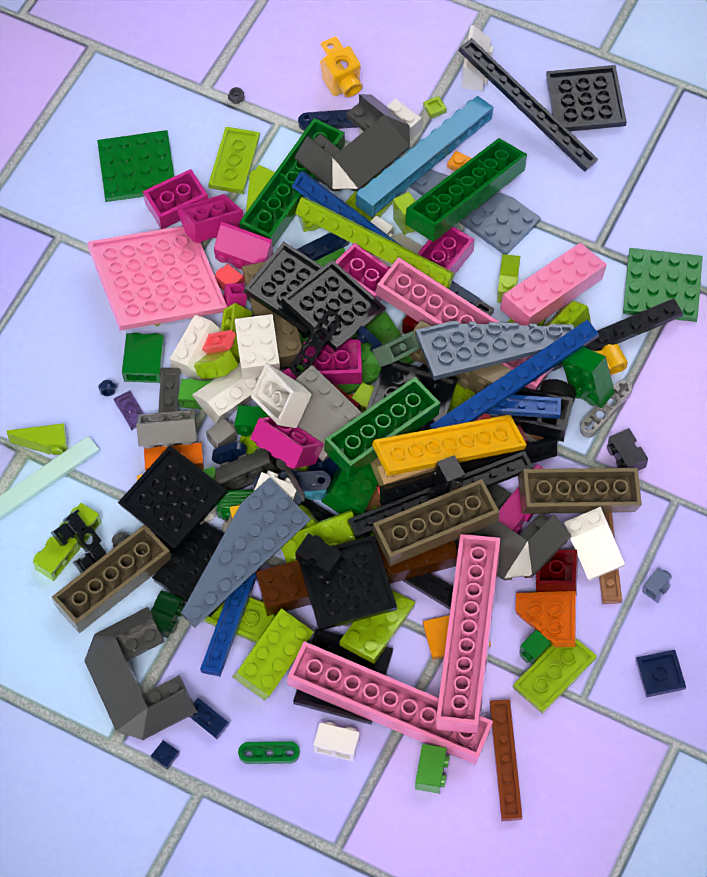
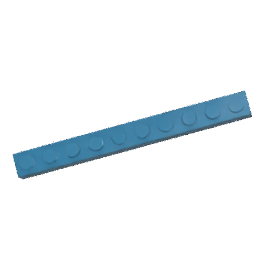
M479 96L469 100L462 109H458L451 118L446 119L437 129H433L430 135L425 139H421L414 148H410L404 156L396 159L393 165L385 168L367 186L359 189L356 193V206L370 217H373L492 119L494 107Z

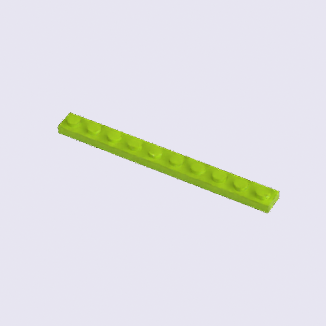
M306 197L300 198L296 215L353 244L356 243L364 250L392 264L399 257L447 289L450 288L455 275L454 272Z

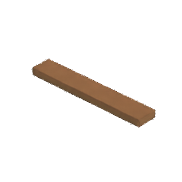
M604 513L615 538L612 513ZM619 569L600 576L602 604L622 603Z

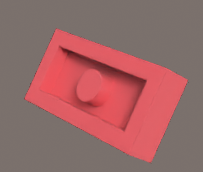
M232 330L210 333L202 350L207 354L230 350L234 344L236 333Z

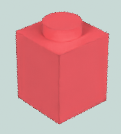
M229 264L220 268L215 274L219 288L223 291L225 284H244V276Z

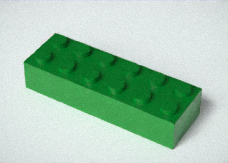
M414 377L325 438L324 451L348 477H351L378 458L372 446L374 440L415 432L439 415L441 403Z

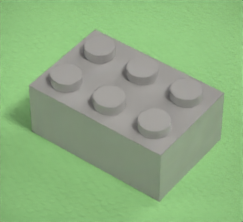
M195 409L139 414L137 417L136 427L139 447L143 446L145 449L154 448L155 445L168 447L169 445L173 446L174 443L190 445L197 441Z

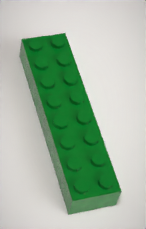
M313 118L240 220V228L271 239L274 247L296 216L297 205L300 198L304 197L292 187L299 173L304 171L318 183L320 181L295 160V156L306 137L308 136L311 140H314L321 134L339 150H342L345 146V132Z
M498 138L407 207L405 225L434 242L524 172L527 154Z

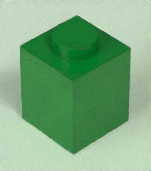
M535 630L520 645V657L526 663L530 662L533 665L551 647V642L538 630Z

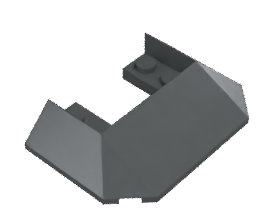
M359 94V103L346 113V117L364 131L342 150H339L321 134L314 140L307 136L295 156L296 161L332 191H340V189L358 191L410 148V125L372 94Z
M497 484L487 488L498 510H500L511 496V493ZM541 513L520 535L499 521L467 534L500 538L501 549L497 576L504 581L522 576L524 578H532L571 538V534L554 514L549 519ZM460 538L454 540L456 548H459Z
M149 607L94 634L84 660L116 732L133 736L140 740H145L198 712L180 675L146 693L143 692L129 660L165 642Z

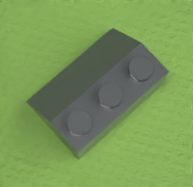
M258 448L252 454H244L239 456L238 460L221 464L219 468L215 469V481L226 490H240L252 485L254 479L261 475V472L267 474V471L280 473L281 471L276 466V460L271 455V452Z

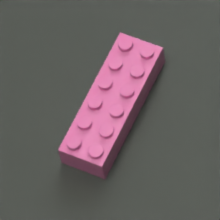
M579 243L503 294L500 310L515 323H519V325L539 324L601 281L607 264L582 243Z

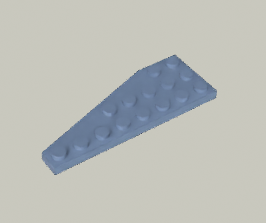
M430 169L409 187L423 196L447 178L448 175ZM497 192L459 223L502 254L508 255L540 223L541 217L513 197Z
M450 321L418 329L415 331V335L433 380H438L533 356L570 332L574 327L567 324L537 326V324L530 323L528 326L519 325V323L489 322V324H477L476 322H469V324H461L459 321Z
M270 477L240 504L183 608L181 614L194 628L204 621L311 521Z

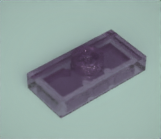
M129 390L113 398L129 428L133 430L137 428L138 415L144 414Z

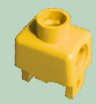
M337 36L321 42L320 46L327 55L320 61L322 80L331 94L338 96L343 93L346 98L358 94L363 87L360 82L361 64L351 46L344 48ZM340 61L347 63L346 69H344Z

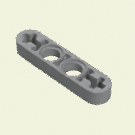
M620 380L613 386L615 393L610 399L617 401L615 406H610L608 403L602 408L595 406L584 418L580 425L582 436L586 438L595 436L625 403L632 393V384L629 381ZM620 388H627V391L624 390L620 394V396L618 395L620 393ZM603 412L606 417L599 419L595 416V413ZM592 421H593L594 424H593V426H592V430H591V429L585 430V428H586V427H589V426L592 424Z

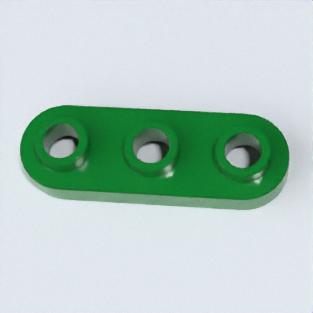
M292 741L245 742L240 745L238 756L241 762L245 764H292L299 759L300 749ZM289 751L294 753L292 756L286 755ZM251 752L252 756L246 757L245 754ZM272 752L273 755L268 757L266 756V753Z

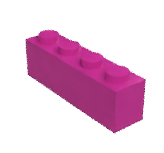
M536 464V466H535L533 469H545V468H543V467L540 466L539 464ZM519 486L500 508L498 521L519 534L524 522H529L534 514H521Z

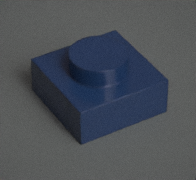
M163 740L152 753L151 759L168 770L180 755V752Z

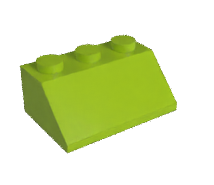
M573 300L560 308L544 326H549V324L573 325L575 328L587 319L591 323L589 308L587 305Z

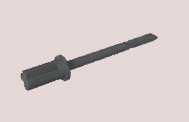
M275 458L278 469L285 470L298 496L302 501H305V494L291 469L286 466L284 461Z

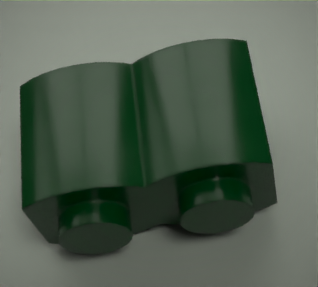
M161 590L150 611L161 635L168 638L171 633L175 632L177 627L176 620L179 616H183L181 612L185 605L183 598Z

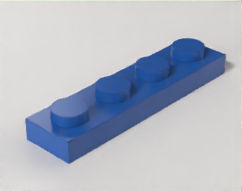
M512 395L485 414L560 418L561 398Z

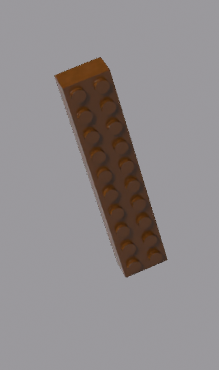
M454 540L390 567L377 542L390 584L426 573L452 568L457 563L458 552ZM298 561L256 571V579L267 616L276 614L281 608L289 611L311 605Z

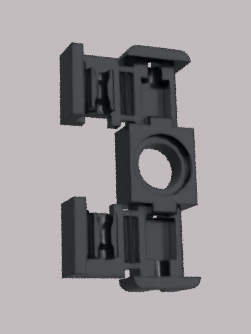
M75 510L63 519L62 525L50 533L60 546L67 544L66 540L71 537L77 540L85 552H88L84 554L85 557L83 559L79 558L73 561L79 572L83 573L85 569H88L107 553L100 545L102 540L91 525L86 526L77 514L79 510ZM86 533L92 536L91 544H86L83 540Z

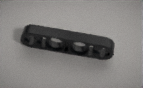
M327 311L322 316L291 364V371L294 375L300 376L303 373L302 371L297 373L298 369L296 368L297 365H302L304 362L301 359L302 356L310 361L309 364L307 362L303 364L304 371L315 364L341 323L338 313ZM335 315L334 319L336 320V322H331L329 324L328 328L331 329L329 332L326 328L322 327V325L324 324L325 326H327L329 323L328 317H333ZM319 331L326 333V338L323 341H318L316 338ZM307 348H315L316 353L313 357L306 356Z

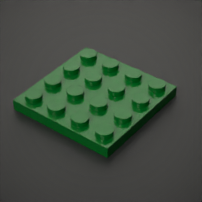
M168 130L97 140L105 202L144 197L143 191L174 177Z
M629 248L623 314L635 315L674 298L683 312L682 317L675 320L697 322L703 256Z

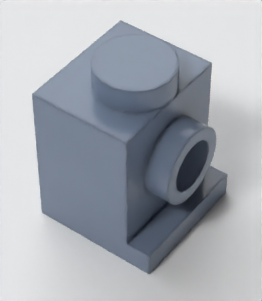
M658 567L644 583L642 592L656 603H659L662 594L664 595L671 586L669 582L672 579V575Z

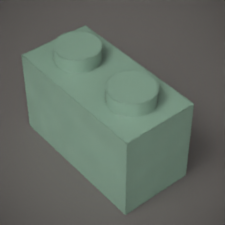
M413 331L378 346L373 349V353L379 366L382 367L420 349V346Z

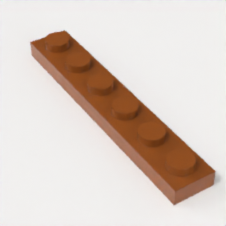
M510 699L492 700L489 702L491 720L493 721L492 735L501 822L522 820Z

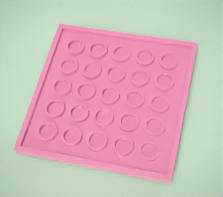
M183 226L88 241L87 247L120 331L193 318L194 315L205 316L221 313L227 307L201 243L193 242L186 235Z

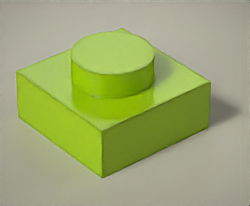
M439 96L423 102V107L430 119L447 113V108Z

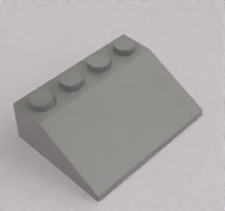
M313 365L295 380L312 394L298 427L325 444V438L362 414ZM324 446L318 457L322 462L329 457L324 451Z

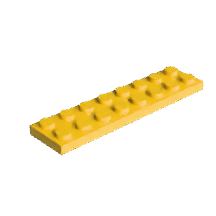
M511 415L376 439L373 441L372 446L387 476L433 468L438 461L455 455L458 462L524 450L526 443Z

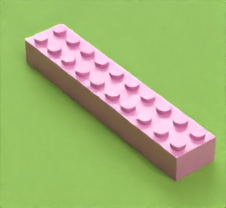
M399 257L377 284V296L417 322L422 320L431 326L450 321H459L461 324H469V322H476L477 324L499 322ZM532 356L502 363V365L513 370ZM552 369L526 385L525 388L538 390Z
M460 534L436 717L438 730L479 733L501 549L500 538Z
M305 641L287 677V685L425 744L447 748V753L475 765L493 724L492 720L480 716L478 734L438 730L436 717L439 698Z

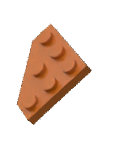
M576 591L516 593L515 611L521 619L534 630H538L555 648L576 647Z

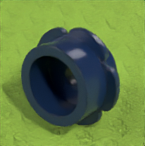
M104 380L98 385L101 395L112 396L115 394L117 385L111 380Z

